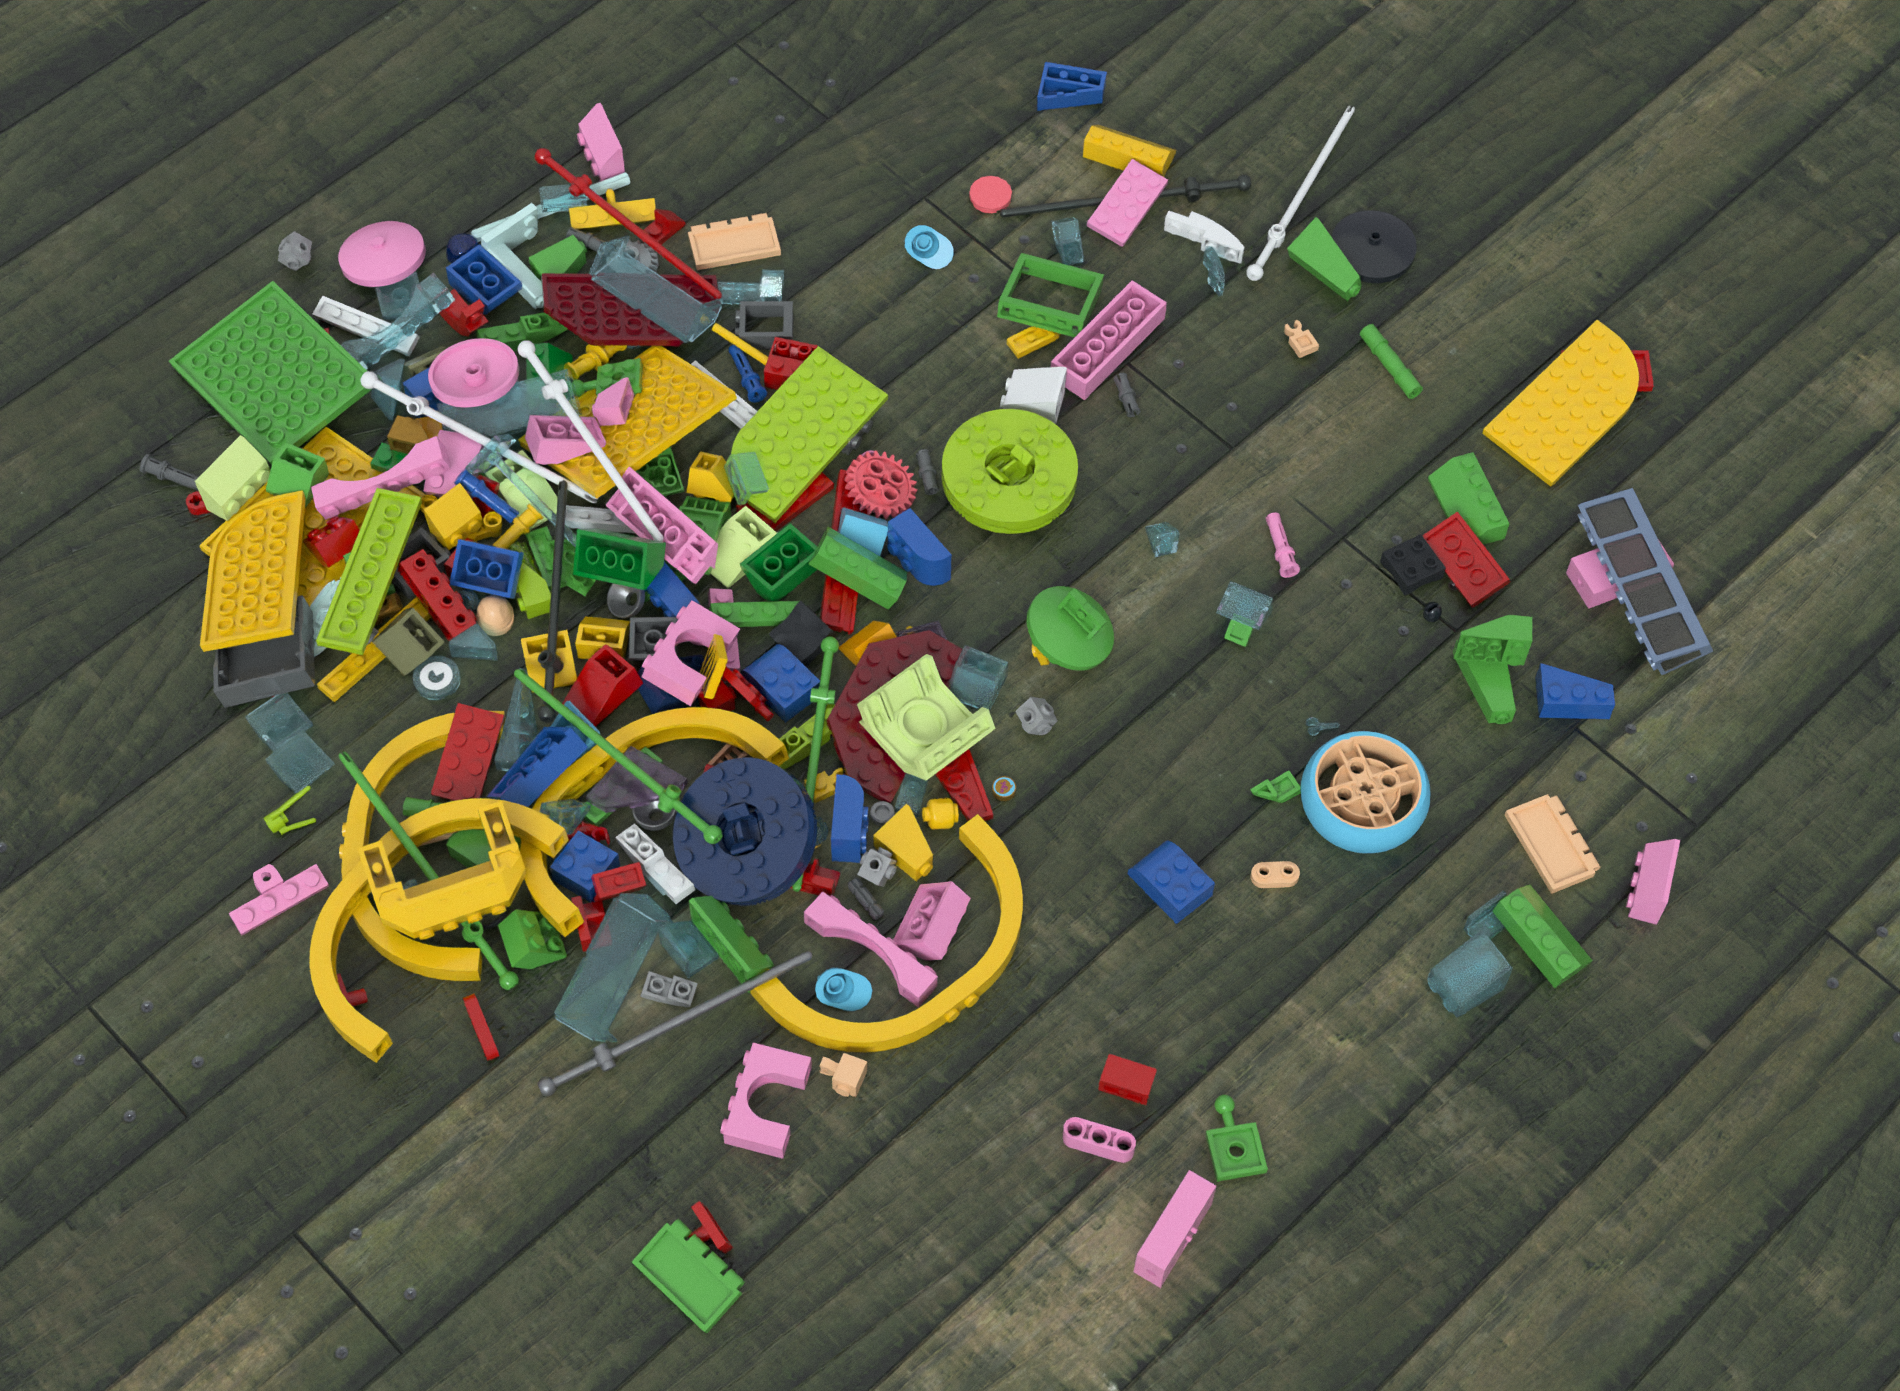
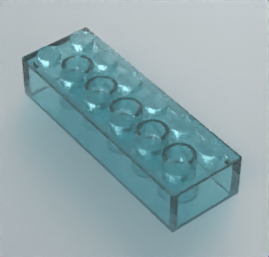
M565 369L550 373L553 380L559 381L563 379L566 382L568 392L563 394L579 416L582 415L571 371ZM540 376L516 382L504 396L482 406L464 408L451 406L443 402L437 404L440 413L489 439L527 430L530 415L567 416L556 399L546 400L544 398L541 388L546 386ZM442 424L444 431L457 432Z

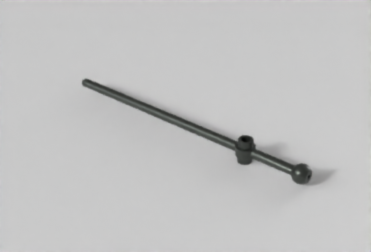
M1240 175L1237 180L1199 184L1195 177H1189L1184 180V186L1166 188L1158 198L1185 195L1189 202H1195L1200 199V193L1234 188H1238L1240 191H1247L1251 188V179L1248 175ZM1105 196L1006 208L1000 211V215L1002 217L1098 206Z
M565 480L560 481L558 484L547 650L542 651L538 656V662L545 669L544 689L551 695L554 692L555 673H559L564 666L560 656L556 654L568 487ZM543 700V705L538 710V717L541 721L549 723L556 718L557 712Z

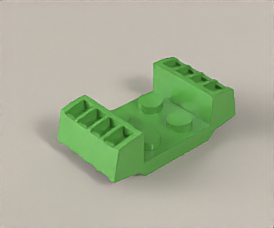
M686 496L683 505L679 508L681 512L715 541H717L721 528L731 518L730 502ZM664 559V562L669 566L670 569L678 570ZM710 566L704 574L710 575L713 567Z

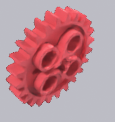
M874 451L872 456L869 452H866L864 457L859 455L856 460L852 461L846 471L847 476L844 481L848 482L845 489L851 490L848 497H855L853 505L859 503L861 505L860 511L866 508L868 510L867 515L874 512L876 518L883 514L885 520L890 515L894 518L909 509L916 498L914 495L917 492V489L914 488L917 482L911 480L914 474L906 472L909 466L902 467V460L894 461V455L887 458L886 452H883L881 456H879L877 451Z

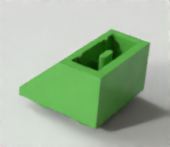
M285 442L273 459L266 492L277 496L303 490L306 508L313 498L311 487L324 482L329 475L325 458Z
M516 909L498 924L511 967L533 969L564 959L567 956L559 931L550 924L541 912Z

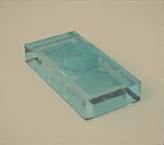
M718 281L717 287L722 293V298L719 299L720 304H740V301H760L761 283Z
M905 773L895 805V812H898L907 804L910 806L914 816L918 817L929 779L924 780Z

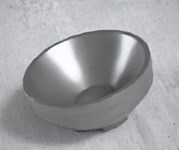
M614 583L610 586L607 594L609 610L619 618L634 617L639 613L645 601L644 590ZM636 593L637 602L631 606L630 597Z
M652 790L640 794L634 801L632 808L634 819L638 825L651 831L660 830L670 825L675 819L676 810L672 808L670 813L660 810L658 808L659 796ZM654 812L663 813V817L659 821H652L650 815Z

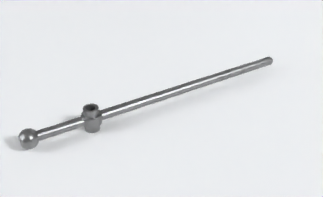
M806 951L613 1048L608 1049L606 1043L596 1046L592 1049L595 1055L593 1058L553 1078L549 1076L542 1077L537 1083L542 1095H553L557 1090L556 1087L600 1066L603 1072L613 1069L617 1066L614 1061L616 1057L810 961L812 953Z

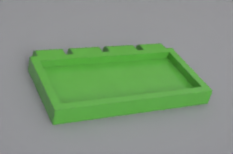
M677 1219L672 1225L666 1223L632 1263L699 1328L708 1333L742 1295L739 1289L745 1281L732 1269L723 1275L728 1265L714 1252H711L705 1258L704 1256L709 1252L710 1248L695 1234L687 1241L686 1239L692 1231L680 1219Z

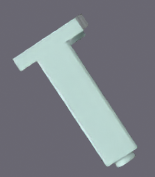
M531 203L482 236L481 246L522 282V289L519 293L534 309H537L538 307H543L542 282L511 251L525 240L532 239L538 232L537 207Z

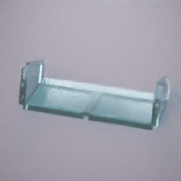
M630 236L601 243L589 271V274L592 275V281L634 309H641V314L685 343L694 341L716 321L722 307L723 298L705 304L700 303L625 253L624 250Z
M620 893L617 898L613 899L586 951V958L581 960L554 1012L556 1020L592 1041L617 1042V1039L608 1030L661 926H676L669 918L670 915L648 894Z

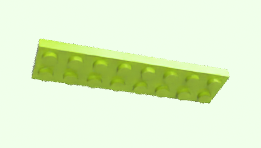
M380 488L376 489L316 639L317 646L359 655L364 654L421 507V497Z

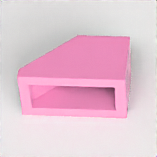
M629 378L621 379L598 394L596 402L592 406V412L600 426L626 423L635 395Z

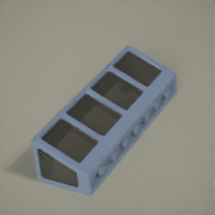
M1633 488L1579 504L1578 507L1581 513L1577 515L1587 532L1592 546L1597 544L1600 550L1596 554L1601 564H1607L1610 570L1605 573L1611 585L1616 583L1619 589L1615 593L1620 604L1626 603L1628 610L1625 611V614L1630 624H1636L1638 630L1634 633L1640 644L1645 643L1648 650L1644 651L1653 670L1658 669L1660 674L1664 675L1713 652Z

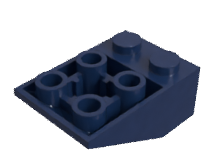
M702 654L679 657L682 663L700 673L705 660ZM641 666L638 675L644 684L638 690L652 714L689 707L688 704L642 678L645 668ZM697 696V698L695 699V701L693 702V704H696V703L699 702V701H698V696Z

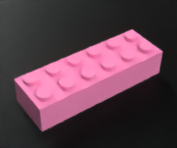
M1131 281L1051 361V367H1067L1065 388L1085 400L1165 319L1167 302L1136 282Z

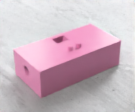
M1642 534L1627 537L1604 546L1619 578L1657 567V563ZM1662 546V548H1663V550H1664V552H1665V554H1666V556H1667V558H1668V560H1669V562H1670V564H1671V566H1672V568H1673L1674 563H1673V561L1671 560V558L1669 557V555L1667 554V552H1666V550L1664 549V547ZM1599 548L1571 558L1566 572L1588 609L1616 599L1615 592L1619 590L1616 583L1611 585L1605 573L1610 570L1607 564H1601L1596 554L1600 551ZM1656 573L1624 583L1623 587L1626 593L1629 594L1665 579L1661 573Z
M1188 1171L1139 1250L1134 1273L1159 1288L1162 1287L1212 1205L1216 1185L1194 1172Z

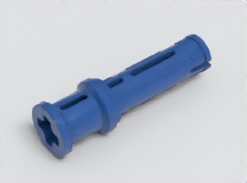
M731 345L728 351L742 377L741 385L747 390L749 401L753 403L762 401L767 396V391L760 383V376L753 372L744 351L735 345Z
M465 467L454 481V484L460 483L464 489L470 492L469 495L471 497L479 498L509 523H512L513 519L519 514V511L485 486V481L477 479Z

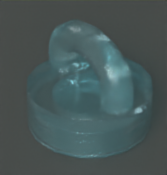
M468 589L459 592L467 610L470 609L472 612L475 611L480 603L477 594Z

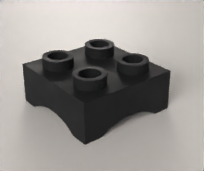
M1421 534L1382 552L1380 560L1383 567L1395 578L1404 596L1412 593L1424 584L1442 579L1446 567Z
M801 600L796 604L789 616L769 633L778 644L786 647L805 667L822 651V640L826 637L835 638L837 635Z

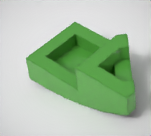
M1289 770L1272 781L1267 779L1250 789L1255 796L1283 803L1301 793V787Z

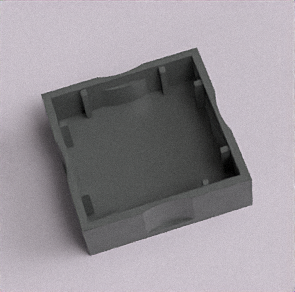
M303 595L297 597L294 635L215 650V662L213 665L214 693L224 708L315 686L313 611Z

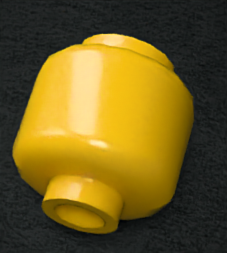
M932 798L927 802V806L922 808L923 822H927L928 826L933 830L950 829L955 822H958V806L950 798Z

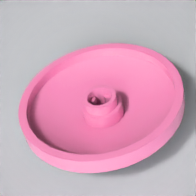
M397 221L378 222L365 226L350 235L340 248L338 261L343 274L351 282L361 286L380 287L397 283L413 274L422 264L426 248L422 235L413 226Z
M471 339L454 344L441 352L430 366L428 380L433 394L443 403L455 407H477L491 403L510 391L518 379L519 364L514 351L508 345L493 339Z

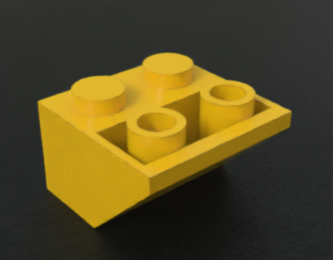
M700 452L690 467L687 493L693 494L698 498L709 497L714 498L716 501L719 500V502H731L738 491L732 477L731 467L722 456Z
M585 616L579 624L575 643L578 658L589 659L607 644L625 659L630 635V621Z
M559 631L557 634L556 654L560 656L564 666L559 673H555L554 688L573 685L577 679L568 631ZM548 634L521 639L527 673L543 688L545 684V669L538 662V656L542 651L547 650Z

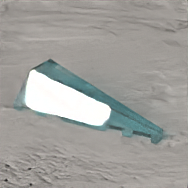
M519 668V669L523 670V671L528 675V673H527V671H526L525 669ZM517 678L495 757L497 770L508 771L538 735L531 690Z

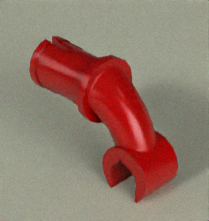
M581 821V824L565 828L569 839L567 843L570 842L579 830L597 842L606 840L607 845L610 844L608 831L604 827H598Z

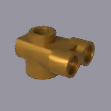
M397 593L385 597L374 626L381 624L382 620L386 617L393 618L403 609Z

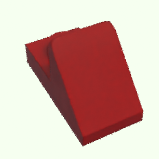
M655 209V221L643 231L662 245L685 226L686 222L670 210Z

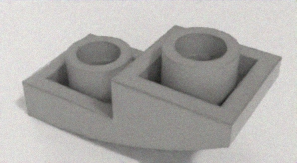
M649 971L640 997L665 1004L690 1007L698 983L677 976H673V979Z

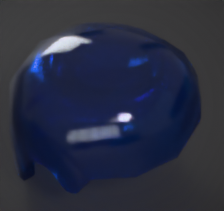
M456 234L447 243L446 257L450 263H453L478 246L479 243L472 235Z

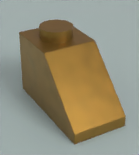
M398 415L387 436L390 450L409 454L416 444L429 439L418 420Z

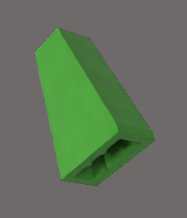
M1315 217L1287 248L1289 257L1348 301L1361 290L1360 276L1321 221Z
M1456 640V643H1455V647H1454V650H1453V656H1454V653H1455V650H1456V646H1457L1458 640ZM1455 659L1488 723L1506 724L1512 722L1516 708L1508 664H1488L1482 661L1465 662Z

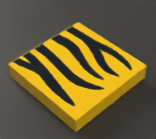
M717 634L713 635L700 670V674L707 677L703 686L704 697L709 699L714 698L728 661L723 637Z

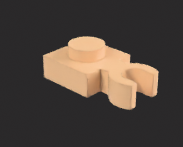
M1295 320V329L1285 324L1284 332L1289 337L1288 343L1299 358L1318 351L1319 344L1309 330H1301L1302 325L1300 321Z

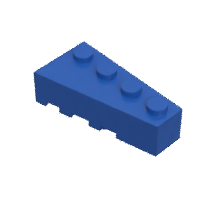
M544 727L487 796L488 799L504 800L529 807L588 746L571 727Z

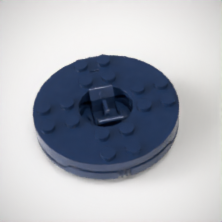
M744 757L719 763L696 779L685 793L681 802L708 825H716L722 830V838L718 843H707L703 832L679 812L676 813L673 828V844L676 859L683 874L703 894L712 896L714 899L730 905L752 906L757 905V903H765L766 900L770 901L780 896L801 877L814 852L817 838V820L814 819L816 815L814 814L815 810L812 809L814 805L810 795L795 776L781 767L762 759Z

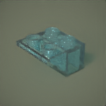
M965 645L955 664L948 689L960 702L977 709L984 707L990 711L1007 678L1008 662Z

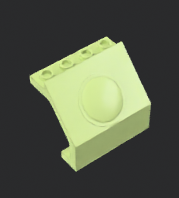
M928 654L857 704L862 716V720L859 723L904 772L924 780H928L995 729L989 709L982 707L972 714L942 682L933 656Z

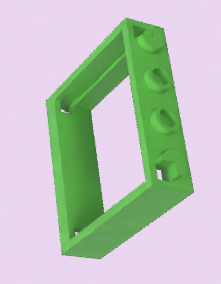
M1021 253L999 299L997 317L1075 338L1088 324L1102 291L1104 275ZM1021 274L1090 291L1080 315L1012 298L1011 296Z

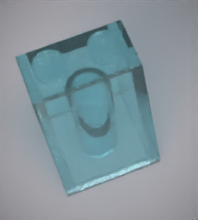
M1481 930L1430 970L1427 980L1431 990L1438 993L1443 999L1445 1008L1449 1012H1453L1458 1018L1504 990L1513 968L1485 932Z

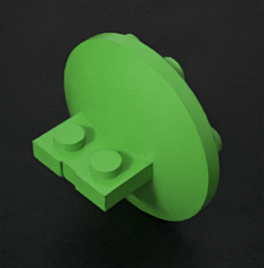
M1051 587L1040 592L1028 608L1027 628L1032 644L1052 664H1057L1071 670H1089L1100 665L1110 654L1114 644L1112 623L1102 606L1088 594L1071 587Z

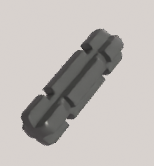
M854 878L848 883V889L852 894L856 895V899L864 909L869 911V915L873 920H878L884 915V909L880 904L876 903V899L866 887H863V883L858 878Z

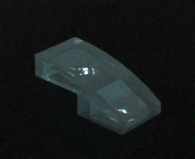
M1213 247L1205 250L1203 264L1209 271L1207 282L1217 295L1221 296L1223 295L1225 282L1224 269Z

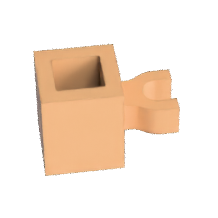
M843 1053L839 1063L823 1057L820 1063V1073L833 1076L832 1088L842 1096H857L867 1073V1061Z

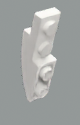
M1168 211L1165 218L1164 231L1202 243V251L1241 264L1244 246L1223 226L1195 212H1191L1190 216L1186 217Z
M633 824L615 837L633 863L640 862L645 877L663 896L667 895L677 904L695 891L694 884L664 856L663 850L636 824Z

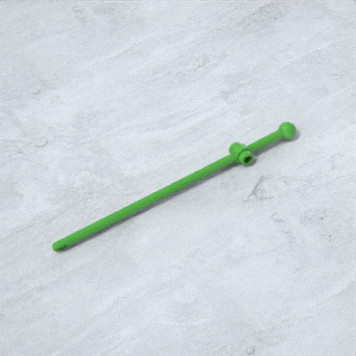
M826 637L821 642L824 657L819 689H811L810 702H816L817 708L805 789L810 795L812 802L814 800L826 706L835 702V690H829L833 654L839 648V643L834 637ZM803 874L792 886V889L796 892L801 889Z
M515 670L514 676L656 793L659 796L658 808L660 810L670 813L672 808H674L703 832L704 839L709 844H716L721 840L722 830L718 826L708 825L680 801V794L682 792L680 788L670 784L665 789L523 670Z
M343 751V755L340 753L339 759L428 880L431 881L439 878L349 754ZM468 921L462 922L464 940L469 943L475 942L478 948H480L483 955L500 976V986L504 990L514 988L519 983V978L516 973L506 969L483 938L482 924L479 921L470 924Z

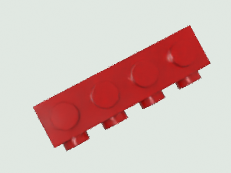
M424 549L402 561L399 564L398 572L452 645L475 630L477 619L470 609L467 610L465 608L461 595L457 591L454 592L449 585L450 581L445 573L439 572L431 554L427 555Z

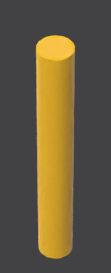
M718 323L714 324L712 331L766 366L768 356Z

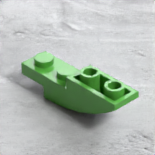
M546 313L521 316L519 323L477 329L476 336L478 339L500 341L508 345L515 352L518 351L519 344L525 340L531 341L533 344H540L561 334L567 328Z

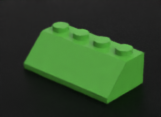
M1473 452L1450 459L1428 476V480L1447 518L1458 511L1483 545L1505 539L1509 522Z
M830 527L826 528L809 562V565L888 610L898 600L907 581V572Z
M1531 885L1518 888L1499 901L1492 911L1554 988L1561 985L1593 961Z
M712 896L695 897L689 900L693 925L741 984L764 973L768 969H772L774 964L767 954L762 955L758 950L759 945L752 936L748 937L745 934L744 926L737 918L735 920L732 918L725 902H719V900L714 899Z

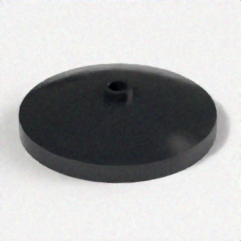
M1366 210L1350 214L1336 225L1332 233L1333 240L1363 282L1385 283L1395 280L1404 275L1414 262L1417 244L1413 232L1402 220L1389 213Z

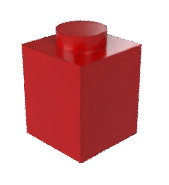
M722 680L713 699L705 698L703 691L698 695L700 707L730 712L735 709L734 699H736V694Z

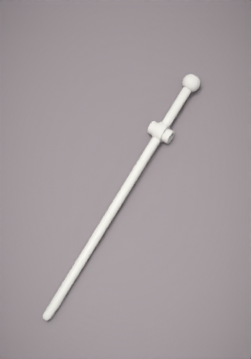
M1351 106L1347 107L1281 221L1270 228L1267 238L1268 243L1256 263L1247 268L1246 273L1250 280L1257 281L1262 278L1264 273L1262 268L1273 249L1280 247L1284 242V230L1353 115L1354 107L1350 112Z
M525 340L521 342L518 346L519 355L528 358L546 384V386L541 388L544 398L546 400L552 398L558 401L653 539L663 542V535L563 394L568 392L566 382L563 379L559 381L553 380L535 354L536 348L531 341Z
M368 371L362 375L361 384L364 388H375L406 404L407 411L410 414L416 416L424 414L557 485L560 481L565 480L568 484V491L591 503H597L595 497L575 483L429 407V402L426 398L421 396L412 398L379 381L374 372Z

